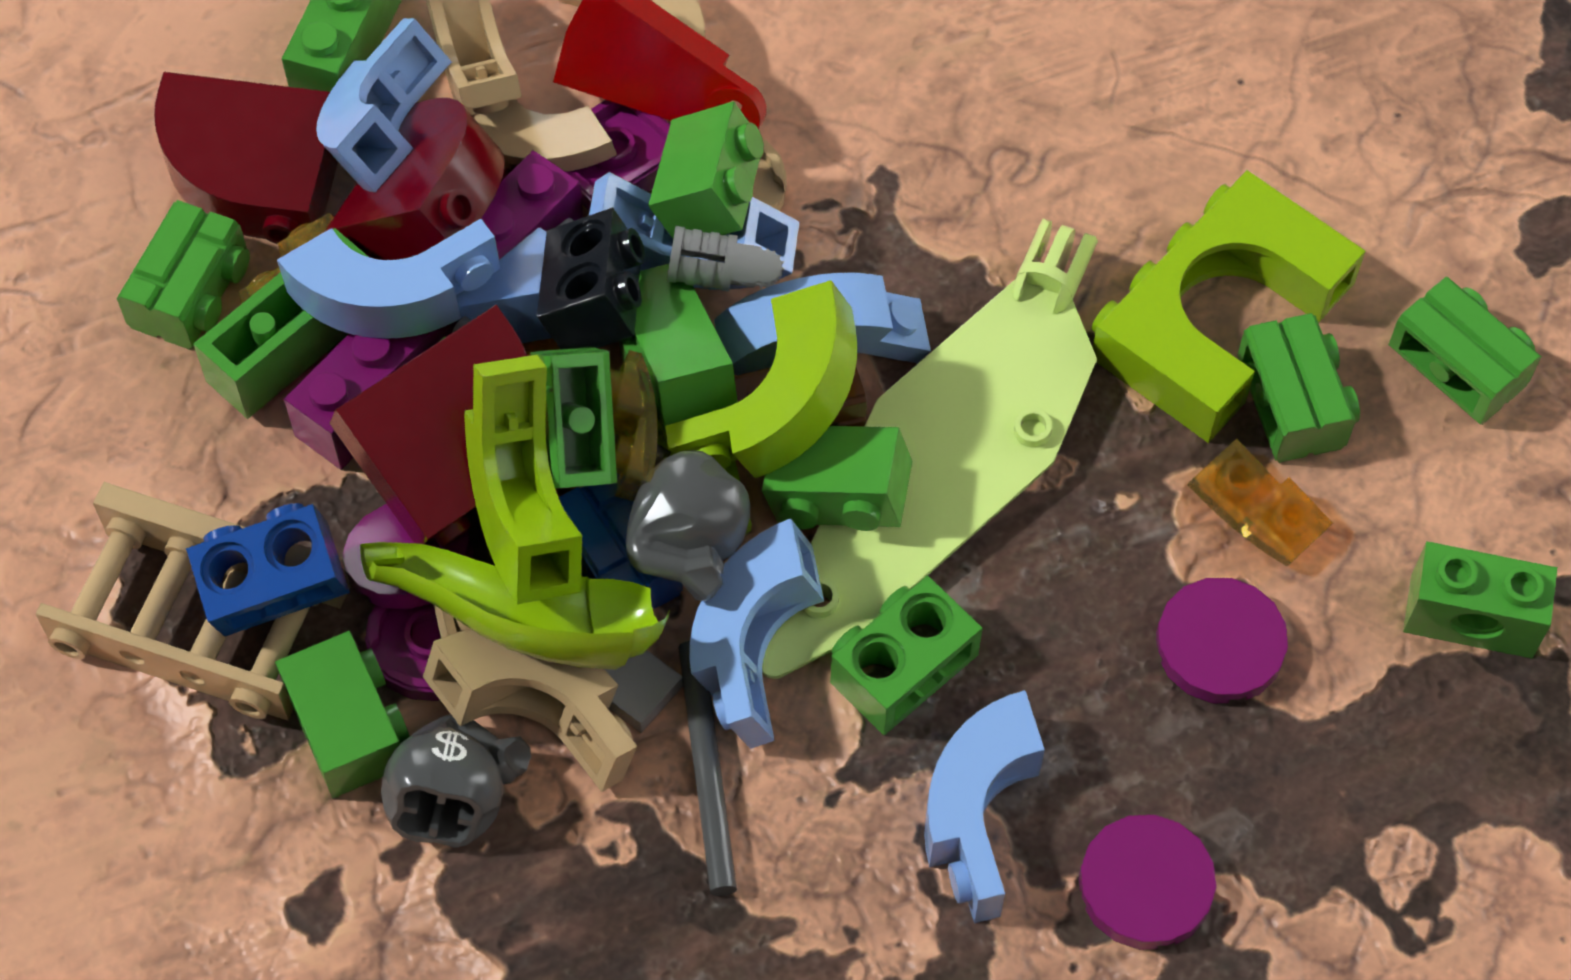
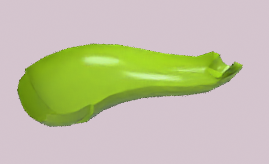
M376 542L360 544L363 571L370 581L396 586L432 603L479 635L509 650L543 661L584 668L616 670L626 665L629 658L643 654L659 639L669 616L668 612L666 618L658 622L652 609L651 588L634 582L581 577L580 593L517 605L494 565L449 550L418 543Z

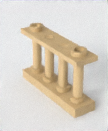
M104 482L93 505L109 538L71 612L41 603L35 613L49 639V645L71 658L84 659L86 654L227 700L235 710L252 718L264 719L269 714L288 721L293 712V707L284 683L276 680L279 672L275 661L287 657L310 607L275 619L251 671L216 660L226 637L209 624L207 618L190 652L156 641L192 568L186 548L203 543V537L215 529L237 524ZM297 543L294 544L286 553L285 566L300 565L309 557L312 548ZM142 545L164 551L168 557L131 631L129 632L96 621L132 549H139ZM339 557L343 573L348 585V589H350V583L345 570L343 559ZM248 563L235 564L226 571L227 577L223 583V589L235 588L245 580L248 573ZM347 594L322 603L341 608Z

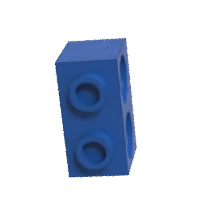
M292 503L271 510L266 515L267 520L243 529L238 525L215 529L203 537V543L186 548L207 621L223 636H229L350 593L328 521L313 504L304 506L301 503ZM301 541L312 543L311 553L303 563L292 567L285 566V556L291 546ZM248 563V573L245 580L235 588L223 589L222 582L226 571L235 564Z

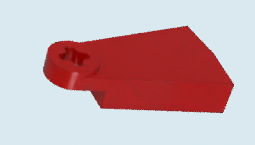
M582 0L566 30L553 83L659 116L669 121L732 102V100L742 105V113L749 123L755 124L758 129L763 124L767 113L766 102L761 92L754 85L725 66L730 56L728 53L651 0Z

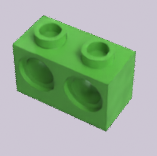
M928 575L911 589L907 586L897 589L883 603L879 611L880 615L864 629L860 626H854L840 637L832 649L830 683L883 736L979 654L983 628ZM926 624L933 626L940 633L934 637L924 638L917 636L910 629L916 625ZM872 664H880L888 667L893 673L885 678H872L866 675L862 669Z

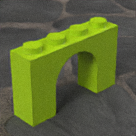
M1246 170L1231 187L1222 184L1212 194L1204 208V215L1194 225L1186 222L1177 230L1168 244V253L1157 264L1148 261L1138 271L1131 282L1130 292L1119 304L1111 300L1102 308L1091 327V330L1095 332L1093 350L1097 357V363L1209 443L1246 403L1255 371L1193 326L1182 307L1180 298L1184 293L1199 282L1213 277L1239 276L1249 278L1267 286L1304 313L1316 315L1318 322H1320L1355 284L1366 251Z

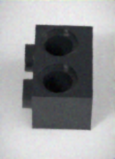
M613 207L547 230L536 317L560 349L600 348L633 337L635 334L636 312L642 303L639 278L641 264L645 262V249L637 231L633 228L627 229Z

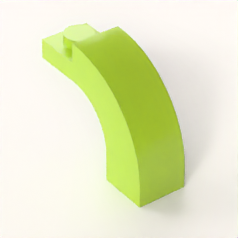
M832 280L771 299L777 334V349L767 376L749 396L734 405L665 426L668 449L673 454L680 451H703L713 457L724 469L732 461L739 460L755 478H758L787 465L802 455L826 432L837 417L848 396L857 362V335L852 307Z
M538 355L474 364L473 409L465 410L467 458L480 524L495 567L517 605L581 592L582 535L565 512L557 495L550 471L546 447L547 367Z

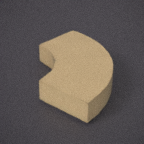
M515 99L508 100L509 105L500 111L479 114L474 117L501 149L505 160L504 167L514 169L532 150L563 171L587 168L617 156L612 140L589 106L568 113L542 114L525 109Z

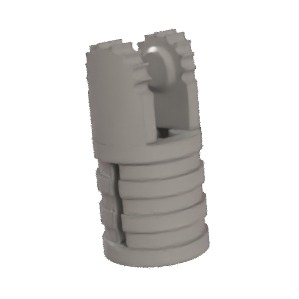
M676 226L667 282H682L685 285L691 286L695 284L701 285L703 288L711 289L713 287L728 292L730 284L750 288L759 286L762 289V287L767 288L780 281L779 277L781 278V271L784 270L782 267L784 261L780 260L781 255H777L775 250L770 251L769 248L762 250L759 246L737 243L738 236L720 235L718 232L711 231V233L702 232L699 229L690 230L685 229V227Z

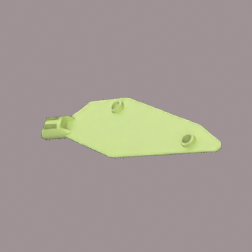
M1042 219L1015 280L876 400L864 427H899L913 461L901 527H878L870 531H861L844 525H819L811 545L813 546L823 597L830 600V603L823 607L813 605L794 614L782 624L766 649L762 666V674L771 679L781 678L832 652L836 642L852 627L860 626L864 629L880 615V608L892 593L903 586H907L909 589L913 588L1054 464L1097 362V357L1073 302L1078 286L1097 245L1098 240L1096 236L1087 233L1083 235L1066 274L1064 269L1072 249L1075 229L1065 225L1059 228L1044 263H1042L1041 259L1047 248L1052 230V221Z

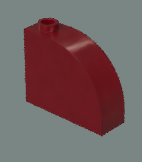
M163 72L155 101V129L170 177L182 199L188 204L202 208L205 213L209 214L211 211L234 219L241 226L243 236L267 239L272 243L283 246L295 243L305 244L319 236L338 161L319 141L316 130L320 111L330 92Z
M429 99L418 102L411 108L398 131L414 149L376 192H369L357 183L324 232L331 228H336L369 258L399 260L428 250L482 218L500 186L504 173V155L498 145L463 104L455 99Z
M497 304L337 408L329 423L414 543L428 545L436 540L439 546L444 548L474 527L468 518L477 511L470 479L465 437V410L473 409L474 364L527 356L521 340Z

